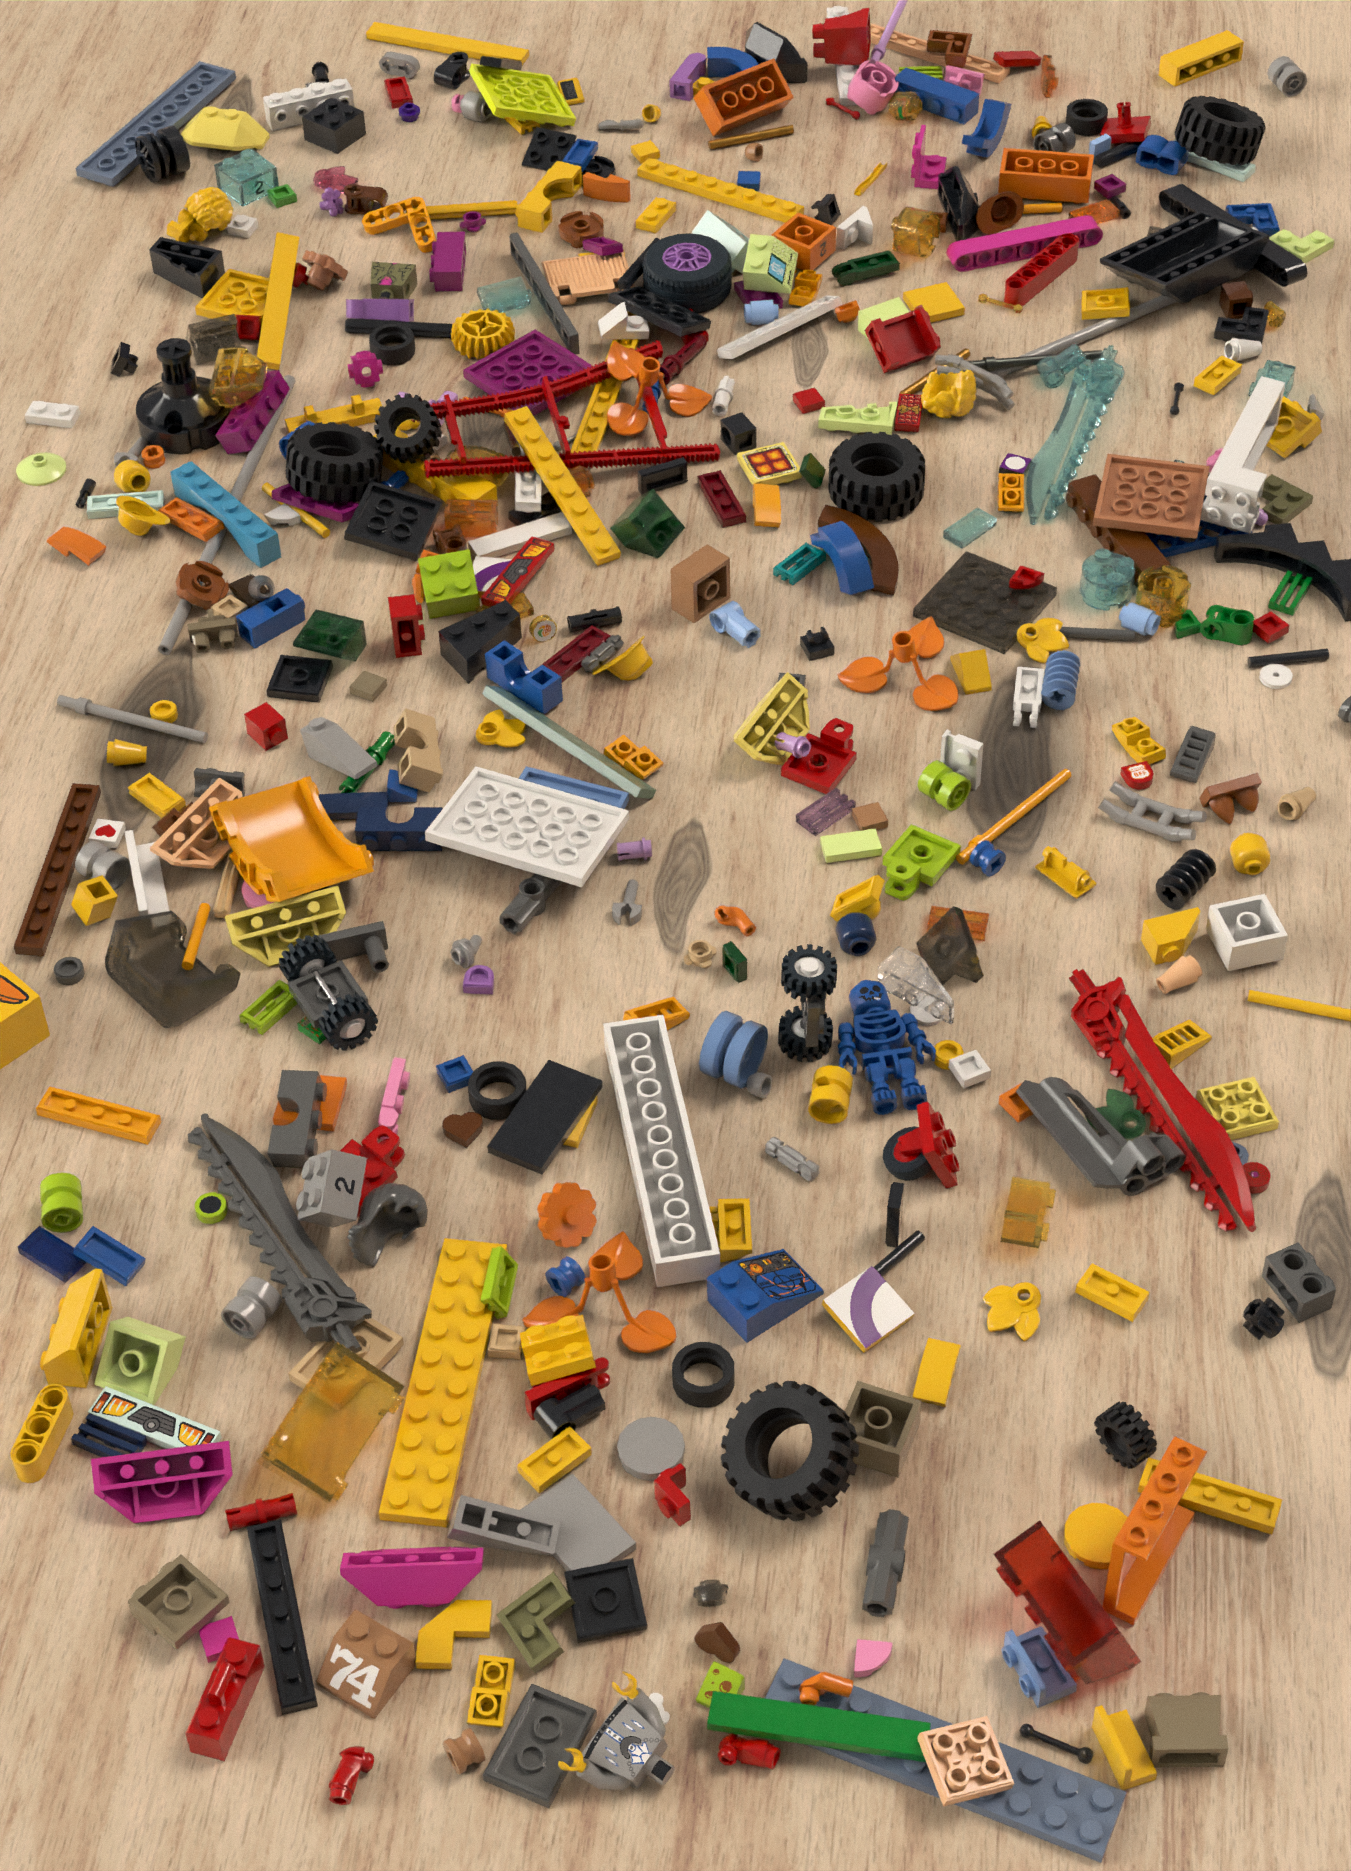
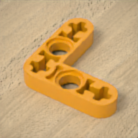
M412 197L371 211L362 218L365 231L371 235L410 223L419 251L423 253L431 252L432 242L437 240L426 204L421 197ZM393 213H400L397 218H389ZM419 222H427L423 227H416ZM427 235L428 242L424 243L423 236Z

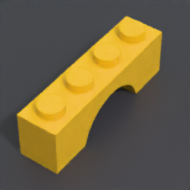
M557 161L548 169L544 177L537 182V185L531 192H528L525 199L517 205L515 214L518 218V227L543 233L552 222L551 201L559 198H572L582 187L581 166Z

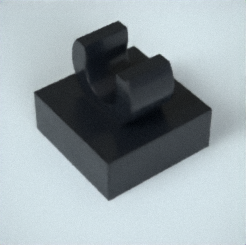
M826 194L821 201H816L811 206L812 209L818 210L815 219L832 225L841 215L835 194Z
M123 342L120 343L112 358L111 374L120 377L123 370L134 374L138 367L136 364L138 357L129 354L130 345Z
M824 626L820 628L821 632L812 633L811 630H808L805 636H800V645L809 661L834 655L835 647Z

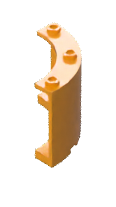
M310 776L235 800L219 802L209 807L221 840H228L233 851L229 857L250 888L258 895L265 894L266 900L269 902H280L374 872V859L371 852L367 850L365 844H354L347 840L341 831H338L323 808L319 799L317 785L315 782H312Z

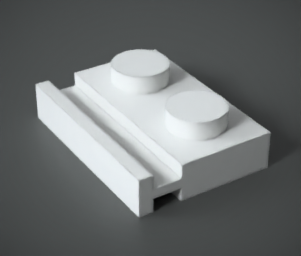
M946 730L942 735L940 761L952 768L953 772H957L970 780L971 789L976 790L981 781L983 743L960 734L954 736L950 730Z

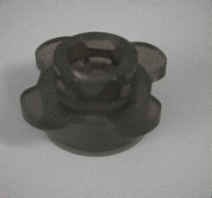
M705 1580L699 1583L700 1586L693 1588V1597L697 1598L698 1606L714 1607L726 1603L725 1595L728 1594L727 1590L729 1588L727 1584H721L720 1580Z

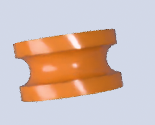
M151 445L142 450L141 453L145 467L155 469L165 464L162 447Z

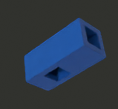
M285 588L236 616L239 636L253 648L261 646L306 620L304 600L300 595H296L288 588Z

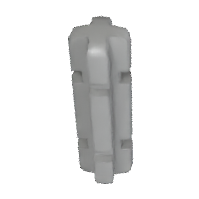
M772 1137L767 1141L765 1145V1152L773 1158L779 1157L777 1159L779 1162L796 1173L801 1172L800 1176L808 1181H813L818 1176L819 1165L811 1160L806 1161L807 1157L789 1145L783 1146L784 1142L777 1137Z

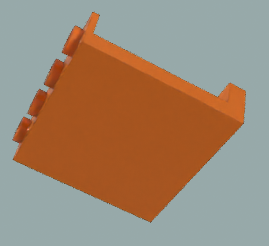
M1174 1436L1113 1542L1102 1605L1103 1611L1133 1626L1135 1625L1194 1519L1195 1512L1178 1504L1204 1460L1207 1451Z

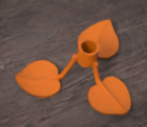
M616 341L612 344L607 357L609 373L621 381H627L634 377L636 379L639 378L641 382L634 407L628 403L621 402L609 408L607 421L613 432L624 436H632L646 428L649 420L648 414L643 410H639L638 407L645 386H653L658 380L665 399L670 400V409L678 415L694 416L711 402L712 396L693 386L675 384L670 386L669 391H667L663 380V373L659 372L660 362L656 358H645L639 352L626 348Z
M932 616L916 624L909 631H899L893 635V650L888 652L889 658L885 667L882 661L875 657H862L837 674L838 679L847 688L859 693H873L882 689L887 684V677L884 673L889 672L894 658L901 663L912 661L918 679L922 684L916 687L913 692L914 702L919 708L927 711L943 710L956 705L959 698L957 687L950 678L936 674L926 681L916 660L917 656L931 658L939 654L944 648L943 634Z
M624 1231L606 1242L589 1258L590 1276L584 1279L585 1286L578 1306L568 1297L553 1296L538 1303L522 1319L523 1324L529 1328L534 1325L545 1326L552 1324L565 1316H579L578 1313L584 1310L592 1286L600 1292H607L613 1288L625 1318L630 1323L621 1331L622 1342L629 1350L637 1353H650L667 1348L676 1341V1330L672 1322L665 1315L656 1311L645 1310L635 1319L630 1314L619 1288L618 1280H628L637 1275L643 1267V1259L639 1250L631 1243Z

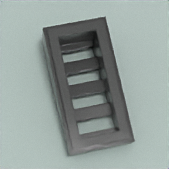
M1190 726L1170 771V776L1197 783L1214 749L1216 734L1209 730ZM1181 765H1185V766H1189V767L1195 768V770L1189 769V768H1186V767H1183V766H1181Z

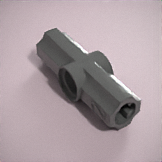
M534 874L531 878L524 879L519 885V893L500 915V924L505 927L506 931L516 934L518 931L521 932L534 916L540 915L545 911L547 899L562 881L539 874Z
M888 1509L886 1512H880L875 1531L874 1545H870L866 1576L868 1577L862 1610L867 1611L871 1616L883 1618L886 1615H892L898 1581L901 1582L906 1554L904 1546L909 1517L903 1515L898 1510Z

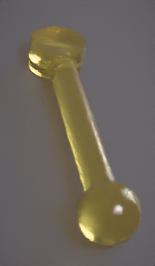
M980 294L978 296L980 303L989 302L1012 309L1018 314L1023 311V307L1020 304L1012 305L989 298L987 294Z

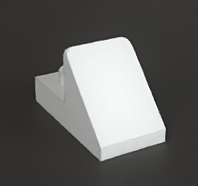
M862 206L837 227V247L845 249L851 243H854L856 239L869 244L873 243V223L867 207Z
M625 302L620 303L598 321L601 339H649L647 320L636 315L628 316Z

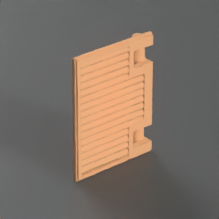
M624 252L606 256L594 254L541 262L546 281L561 306L574 304L577 302L576 297L605 293L611 294L621 291L619 288H615L614 282H617L629 268ZM569 289L570 295L560 296L559 290Z

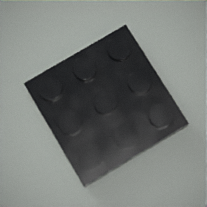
M370 481L345 531L344 540L418 561L441 512L442 502Z

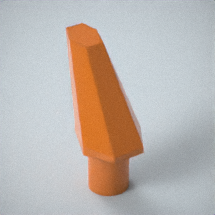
M414 574L412 579L414 596L417 602L422 604L425 594L421 574Z

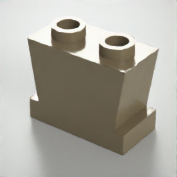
M1198 1692L1188 1696H1173L1170 1693L1147 1696L1144 1715L1152 1738L1149 1757L1154 1767H1224L1228 1753L1227 1735H1219L1221 1695H1209L1208 1693Z

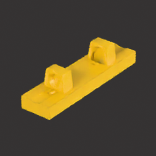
M360 394L351 396V404L318 412L314 411L313 405L303 407L304 415L285 419V426L289 434L306 421L313 423L322 422V424H328V422H335V424L344 423L349 424L351 427L375 422V416L380 415L378 409L382 404L379 398L362 401Z

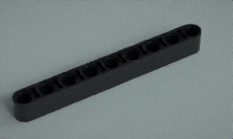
M1178 184L1159 193L1161 207L1179 220L1204 210L1249 227L1183 184ZM1270 239L1254 266V269L1282 287L1289 286L1307 277L1305 263Z

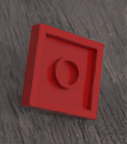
M1124 102L1117 103L1118 118H1107L1100 136L1104 134L1111 136V143L1143 142L1151 126V116L1131 117V102H1125V105Z

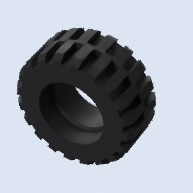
M1194 96L1184 103L1174 133L1179 145L1199 157L1222 164L1245 165L1256 158L1266 127L1261 116H1258L1256 112L1249 110L1245 106L1238 105L1236 102L1212 96Z
M320 422L312 426L306 425L302 429L296 430L288 440L286 479L296 492L300 491L301 495L312 497L316 501L323 500L326 503L333 504L334 502H340L341 504H346L349 501L358 502L361 500L370 481L381 483L383 447L379 440L373 437L370 432H364L362 428L357 426L351 427L349 424H335V422H328V424Z
M865 432L864 435H853L850 440L845 439L834 449L830 457L828 487L830 498L838 508L854 513L867 521L869 519L875 520V522H882L885 519H888V521L895 520L897 516L903 517L909 513V510L913 511L924 496L926 468L924 455L915 444L912 445L910 440L907 438L902 439L894 433L888 435L886 432L873 434L872 432Z
M785 1381L783 1387L777 1382L765 1386L766 1391L762 1392L757 1389L749 1395L751 1399L746 1404L742 1401L737 1406L736 1410L738 1413L735 1418H729L726 1425L729 1432L727 1436L723 1435L721 1447L726 1450V1453L721 1455L722 1467L728 1470L725 1473V1477L728 1483L735 1488V1493L740 1498L775 1519L785 1521L789 1518L792 1521H802L805 1519V1514L812 1518L822 1514L821 1508L825 1505L831 1508L838 1502L836 1496L839 1492L845 1493L849 1488L850 1484L847 1483L849 1475L854 1476L857 1469V1464L853 1462V1457L859 1456V1445L853 1441L856 1439L857 1433L855 1427L849 1423L850 1417L846 1412L814 1387L805 1383L799 1385L795 1381ZM798 1424H809L812 1433V1445L804 1464L787 1477L772 1479L768 1469V1456L776 1438L789 1427Z

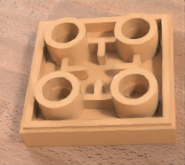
M987 1716L919 1733L917 1739L943 1807L1010 1790L1014 1786V1781Z

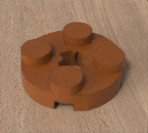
M574 211L560 219L561 223L558 226L559 236L564 241L571 243L573 248H582L583 241L586 239L604 237V221L601 216L594 212H590V215H583L582 211Z
M196 561L195 564L190 565L185 563L176 577V593L181 599L207 610L226 597L229 591L228 581L225 583V580L222 578V571L211 563L205 561ZM200 581L205 583V587L199 584Z

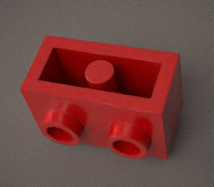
M414 594L388 597L396 658L422 655L421 640H425L424 625H419L418 622L423 620L421 604L416 605Z

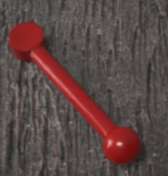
M832 97L826 99V105H833L852 115L853 119L860 118L859 111H852L835 102V99Z

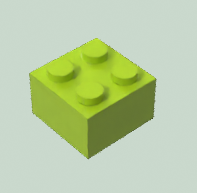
M470 549L418 558L429 619L481 610Z

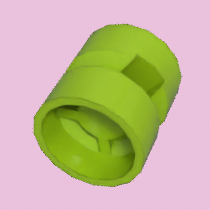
M935 760L928 764L921 773L918 780V789L929 798L935 799L938 804L947 810L953 811L959 808L968 797L971 782L961 774L953 772L952 768L943 762Z
M62 1172L45 1177L40 1184L42 1225L47 1230L57 1233H65L77 1229L83 1222L82 1185L80 1179L70 1173Z

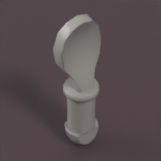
M641 119L620 120V123L613 120H605L600 122L598 127L601 130L621 129L624 131L625 129H640L643 127L644 122Z

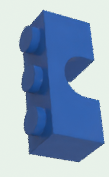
M505 640L485 653L487 678L542 714L547 713L563 701L561 676L544 665L530 672L525 665L523 652Z

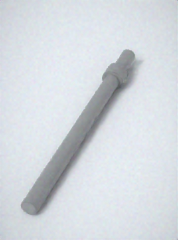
M59 695L57 699V705L74 709L79 714L89 715L90 713L206 743L208 739L207 732L94 704L92 700L82 697L75 699Z

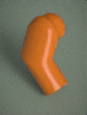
M721 905L714 912L715 918L720 924L738 927L744 936H750L756 930L753 922L738 907Z
M820 1672L802 1682L799 1687V1699L802 1704L815 1706L819 1701V1696L827 1692L848 1698L853 1689V1680L828 1672Z

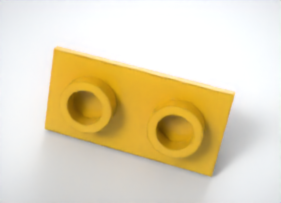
M1047 846L1042 852L1044 860L1035 866L1037 870L1076 899L1097 885L1089 876L1090 873L1087 870H1083L1072 861L1068 862L1067 857L1061 854L1056 847L1051 848Z

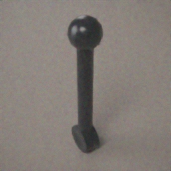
M1180 382L1174 384L1176 392L1173 406L1170 408L1172 415H1177L1180 411L1178 407L1180 392L1184 390V384Z
M1027 1723L1020 1727V1734L1024 1738L1033 1737L1078 1756L1079 1761L1084 1764L1092 1761L1093 1751L1089 1747L1079 1749L1040 1733Z

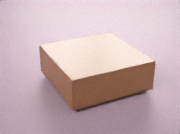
M879 802L852 808V817L860 831L875 828L880 830L888 827V819Z

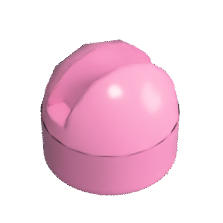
M456 94L453 96L451 105L454 112L462 113L460 102L464 95Z

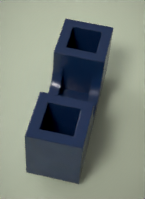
M358 807L355 827L357 845L365 844L369 851H442L443 846L425 841V831L442 811L443 807H414L413 817L404 823L389 821L386 807Z

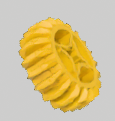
M479 308L478 311L470 310L468 314L462 313L461 317H457L455 322L452 323L451 341H453L455 350L459 351L463 356L467 355L468 359L476 357L477 360L485 358L515 340V327L511 317L506 316V313H499L497 309L494 311H490L489 308L486 310Z

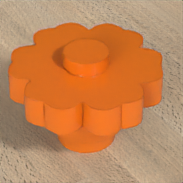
M565 1182L556 1183L553 1186L552 1193L546 1192L542 1195L541 1202L537 1207L540 1218L538 1228L545 1240L554 1241L558 1247L568 1248L579 1246L582 1237H590L592 1235L597 1219L592 1213L596 1208V1202L592 1198L591 1192L586 1189H580L577 1183Z

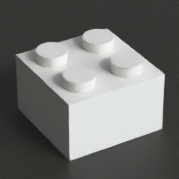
M1265 894L1209 906L1206 931L1227 971L1283 960L1288 935Z

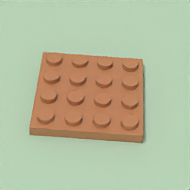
M1107 454L1093 526L1197 539L1210 466Z

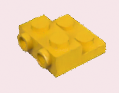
M1283 396L1278 424L1266 446L1283 458H1287L1297 447L1302 446L1305 448L1322 433L1321 420L1316 414L1305 411L1297 401H1291Z
M583 1315L576 1317L565 1316L558 1320V1322L545 1326L534 1325L520 1333L521 1346L531 1386L596 1368L590 1336Z

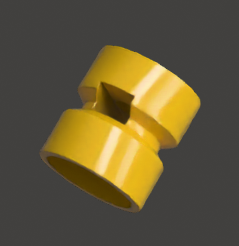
M833 1065L822 1066L816 1070L808 1106L809 1114L816 1121L836 1124L846 1119L853 1084V1077L850 1072Z

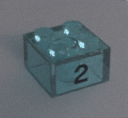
M252 148L243 150L235 156L225 158L223 161L214 164L217 187L242 207L267 196V190L279 187L276 166Z

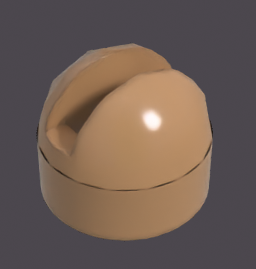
M748 144L745 148L746 158L759 162L763 157L762 144Z

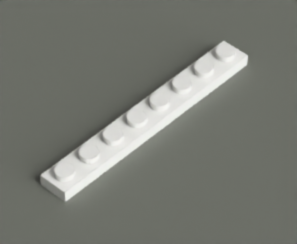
M834 6L833 8H827V18L849 14L848 7ZM834 64L840 104L843 106L857 105L847 97L849 83L858 70L857 65Z

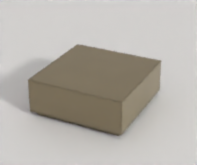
M363 671L349 686L350 694L373 702L387 687V679Z

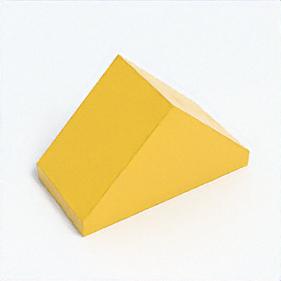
M986 649L950 656V661L965 695L992 690Z

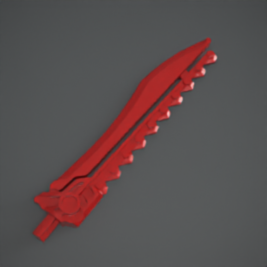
M1084 969L1080 971L1074 970L1069 980L1080 996L1077 1003L1071 1009V1017L1095 1052H1097V1056L1104 1060L1111 1058V1075L1116 1078L1124 1076L1123 1093L1130 1097L1138 1095L1136 1111L1142 1115L1151 1114L1149 1129L1156 1134L1164 1132V1134L1169 1135L1185 1154L1186 1160L1179 1170L1182 1172L1191 1171L1190 1188L1197 1192L1205 1190L1204 1207L1211 1212L1219 1210L1218 1227L1224 1231L1237 1228L1233 1216L1216 1192L1221 1187L1248 1231L1255 1232V1215L1249 1184L1241 1160L1225 1128L1191 1095L1172 1071L1149 1034L1129 995L1125 994L1126 988L1123 979L1117 977L1114 981H1109L1105 985L1096 987ZM1119 1010H1121L1128 1022L1126 1029L1118 1015ZM1125 1039H1127L1213 1174L1209 1178H1207L1125 1049Z

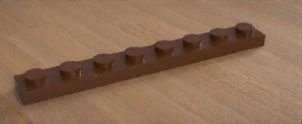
M72 783L14 944L16 954L44 956L75 870L77 855L83 847L101 795L100 785Z

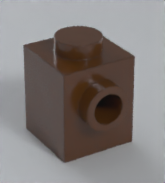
M1245 281L1222 284L1219 305L1225 317L1231 319L1243 318L1245 307H1252L1253 292L1248 289Z

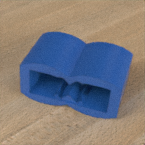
M1148 135L1137 149L1136 163L1145 168H1157L1162 173L1168 175H1176L1186 164L1189 151L1179 145L1177 141H1168L1159 135Z

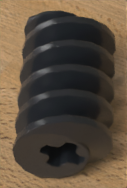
M1190 849L1186 851L1157 880L1156 892L1162 903L1173 910L1182 908L1215 875L1216 864L1214 860L1201 850Z

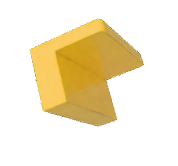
M1103 1705L1095 1707L1092 1729L1121 1790L1124 1791L1156 1780L1157 1771L1127 1709L1107 1715Z

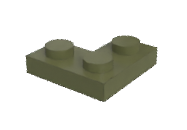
M1273 474L1266 478L1261 497L1270 501V503L1263 507L1262 510L1268 515V521L1274 524L1288 523L1312 504L1313 495Z
M554 1572L496 1614L535 1673L565 1652L547 1624L575 1604V1601Z

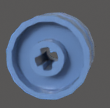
M729 1011L721 1012L712 1023L704 1039L699 1059L700 1071L716 1079L724 1075V1080L728 1084L740 1089L746 1087L748 1077L758 1071L763 1060L768 1041V1029L764 1025L752 1020L744 1023L741 1016Z

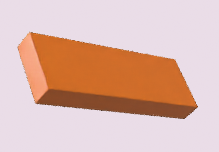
M178 497L158 510L169 517L171 524L205 542L225 529L221 520Z

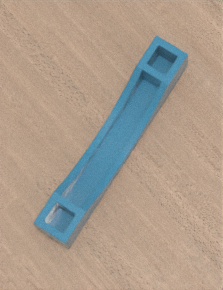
M192 461L170 471L174 495L193 506L206 509L217 519L221 520L238 542L244 554L258 567L262 568L281 558L278 533Z

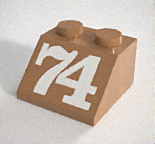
M355 1609L334 1635L316 1684L375 1719L416 1666L413 1642Z

